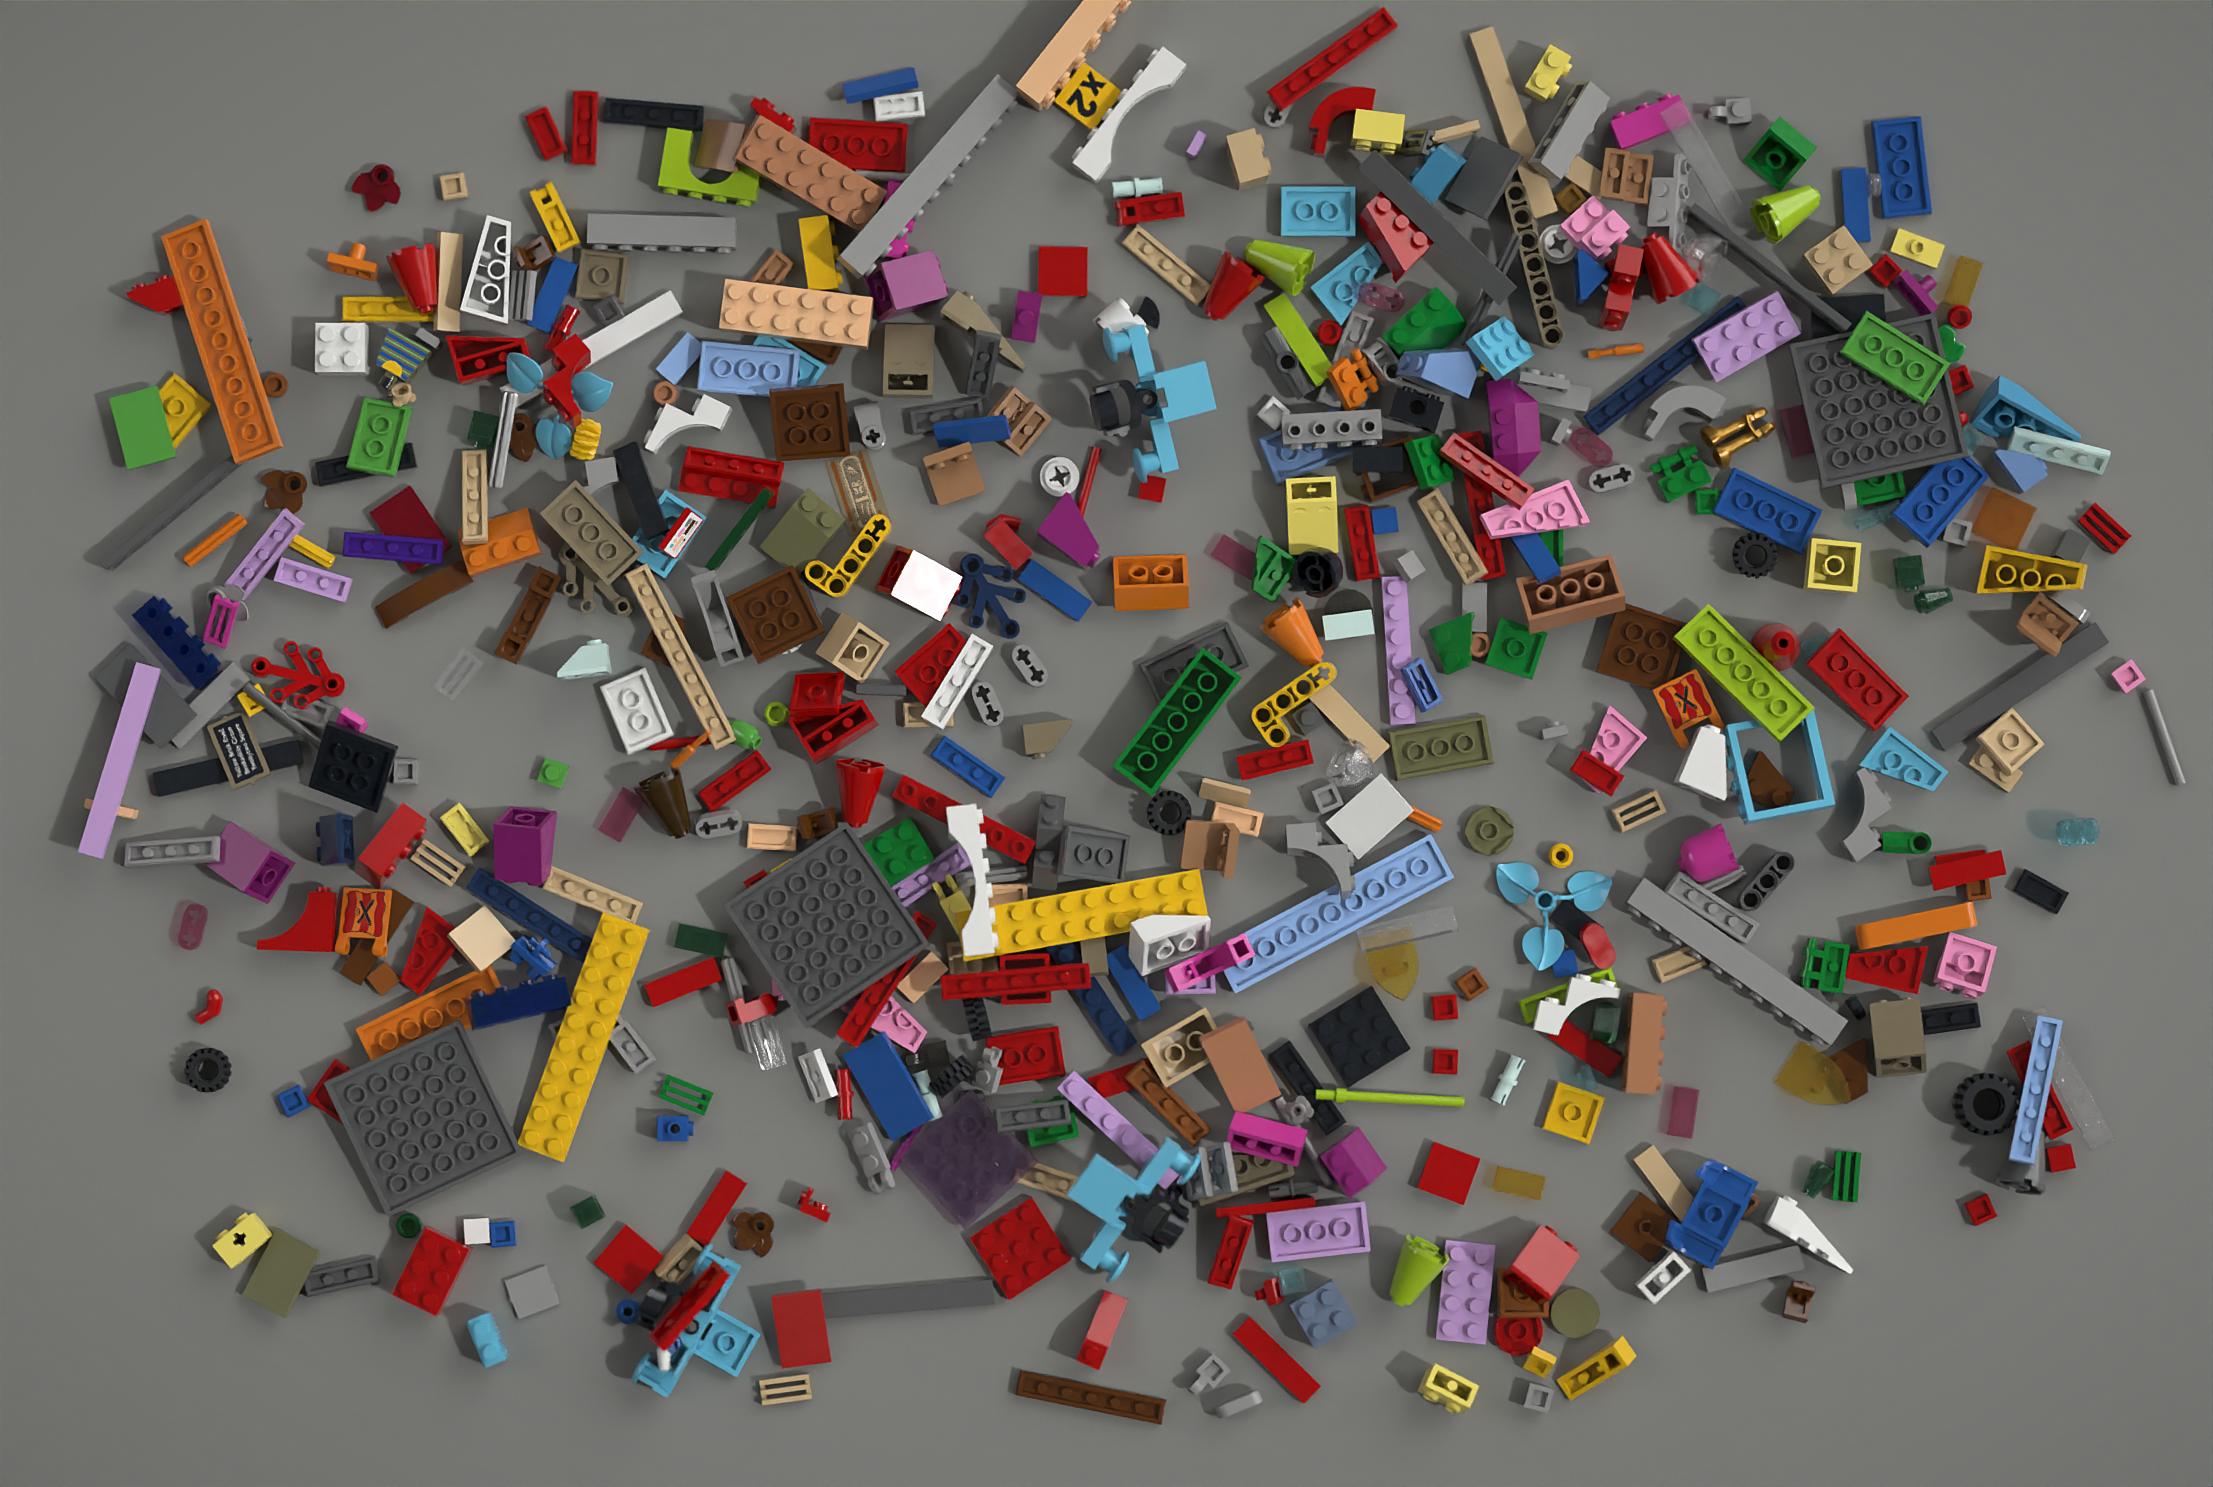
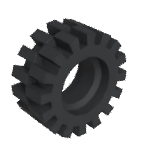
M1749 532L1745 536L1742 535L1738 542L1736 541L1732 553L1736 569L1742 575L1745 574L1748 578L1755 577L1757 579L1760 576L1765 577L1768 572L1773 571L1774 566L1777 564L1778 553L1776 545L1766 534H1760V532ZM1752 546H1759L1765 552V557L1759 564H1751L1745 558L1746 551Z
M1172 790L1162 791L1155 795L1147 809L1150 825L1155 831L1163 835H1175L1185 829V821L1191 820L1192 815L1191 805L1187 798L1181 793ZM1172 803L1177 806L1179 817L1176 821L1167 823L1161 819L1159 812L1164 804Z
M983 997L962 999L973 1042L992 1037Z
M216 1048L198 1049L185 1062L186 1069H184V1073L187 1076L185 1079L187 1082L189 1081L192 1088L197 1089L196 1091L210 1093L222 1089L229 1082V1076L232 1074V1071H230L232 1065L228 1061L229 1058L221 1050H216ZM206 1060L214 1062L217 1066V1074L211 1080H205L199 1074V1066Z
M961 1055L932 1080L929 1085L942 1099L970 1075L975 1068Z

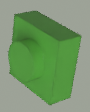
M545 757L537 781L562 789L570 766Z

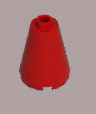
M1653 233L1642 239L1644 244L1640 248L1644 249L1643 259L1656 304L1667 301L1666 297L1668 296L1676 297L1700 282L1699 277L1663 235L1657 236L1656 233Z
M424 244L425 249L417 248V245L402 248L392 252V256H386L387 262L412 310L418 311L419 315L433 312V307L437 306L436 250L433 244Z
M1226 250L1221 256L1203 308L1206 310L1205 315L1216 322L1218 319L1224 320L1266 277L1265 275H1260L1257 269L1241 258L1237 257L1234 259L1231 257L1232 253Z
M1766 624L1757 630L1751 640V645L1778 672L1790 668L1798 659L1800 653L1798 636L1785 624Z
M854 758L838 759L836 771L842 818L850 827L861 828L862 824L868 822L885 773V766L883 763L862 759V761H854Z

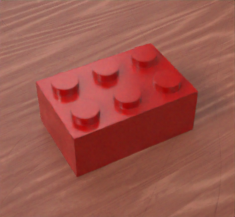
M431 1226L425 1227L391 1295L434 1316H439L473 1247Z

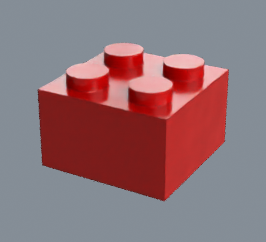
M1050 953L1000 955V970L1050 966ZM1051 991L1001 995L1002 1005L1052 1003Z

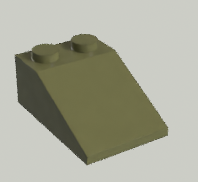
M807 488L760 545V548L784 569L793 565L798 576H800L805 571L806 566L821 553L843 528L845 519L812 490Z

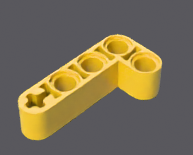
M880 514L873 516L834 570L821 561L810 562L805 568L807 579L835 599L844 597L890 534L891 523L889 519ZM885 521L884 526L886 529L877 532L875 536L879 540L876 542L872 536L867 535V532L870 531L873 535L876 530L874 523ZM864 540L872 543V549L868 553H863L859 550V544ZM850 560L856 561L858 569L854 573L846 572L844 569L846 562ZM815 566H820L824 570L822 577L819 579H814L810 576V571ZM839 580L843 582L844 588L840 593H833L830 590V585L833 581Z
M1321 662L1253 709L1251 718L1269 745L1280 747L1288 742L1290 732L1280 717L1334 681L1337 670L1332 663ZM1321 667L1323 669H1330V672L1328 673V680L1326 677H1323L1315 682V680L1309 676L1311 673L1313 677L1319 675L1321 673ZM1302 680H1306L1310 684L1311 689L1307 694L1301 693L1298 689V684ZM1281 694H1285L1290 698V704L1287 708H1282L1278 704V698ZM1261 708L1267 709L1270 713V718L1267 722H1262L1258 718V711ZM1274 729H1280L1283 732L1284 738L1281 742H1275L1272 739L1271 734Z

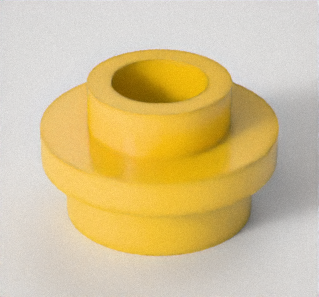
M1556 844L1549 850V861L1556 868H1565L1573 860V851L1566 844ZM1559 851L1565 854V858L1562 861L1556 858V854Z

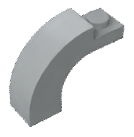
M1695 385L1681 386L1669 390L1660 396L1648 409L1649 412L1655 415V418L1650 416L1644 424L1643 429L1646 432L1643 437L1651 442L1667 417L1680 410L1693 411L1711 422L1727 398L1714 390Z

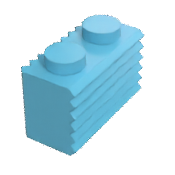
M491 1312L466 1322L484 1368L509 1358L510 1355L507 1353L508 1350L505 1349L504 1340H501L502 1336L499 1335L500 1331L497 1330L498 1326H495L496 1322L493 1321L494 1317H492L493 1313Z

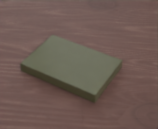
M276 1228L242 1295L277 1315L287 1318L321 1251Z

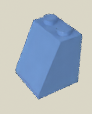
M1464 348L1404 351L1403 356L1398 362L1396 375L1443 396L1469 398L1481 361L1471 349Z

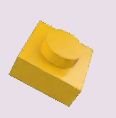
M259 683L256 684L254 687L265 695ZM246 692L236 696L248 717L265 709Z
M1534 1346L1525 1360L1523 1368L1545 1379L1554 1366L1557 1357Z

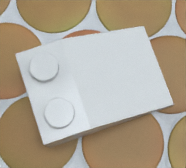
M1151 915L1131 922L1128 956L1142 976L1181 963L1208 950L1211 919L1209 916Z

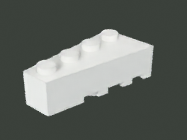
M487 215L460 307V313L508 326L511 222Z

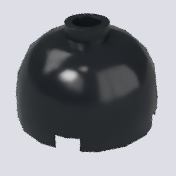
M1315 547L1299 555L1293 564V577L1299 588L1302 586L1307 591L1305 594L1315 598L1326 597L1340 585L1343 579V565L1337 554L1330 549Z

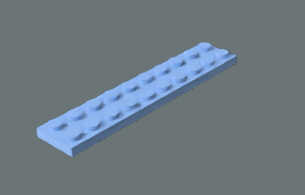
M1430 834L1354 874L1356 890L1351 891V899H1341L1338 886L1335 884L1245 932L1255 956L1223 970L1235 994L1453 879L1454 876L1432 835Z

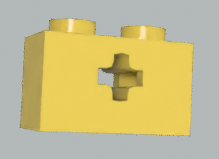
M244 1213L234 1222L237 1226L231 1231L225 1229L215 1237L217 1242L213 1247L231 1269L236 1268L273 1236L256 1213H252L249 1216L247 1213ZM237 1234H245L247 1236L244 1239L245 1243H237L239 1239Z

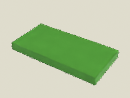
M1868 311L1864 313L1839 354L1924 406L1951 364Z

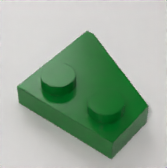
M1261 535L1257 539L1251 589L1273 603L1292 575L1293 564L1296 559Z
M1474 612L1467 613L1428 630L1446 675L1471 666Z

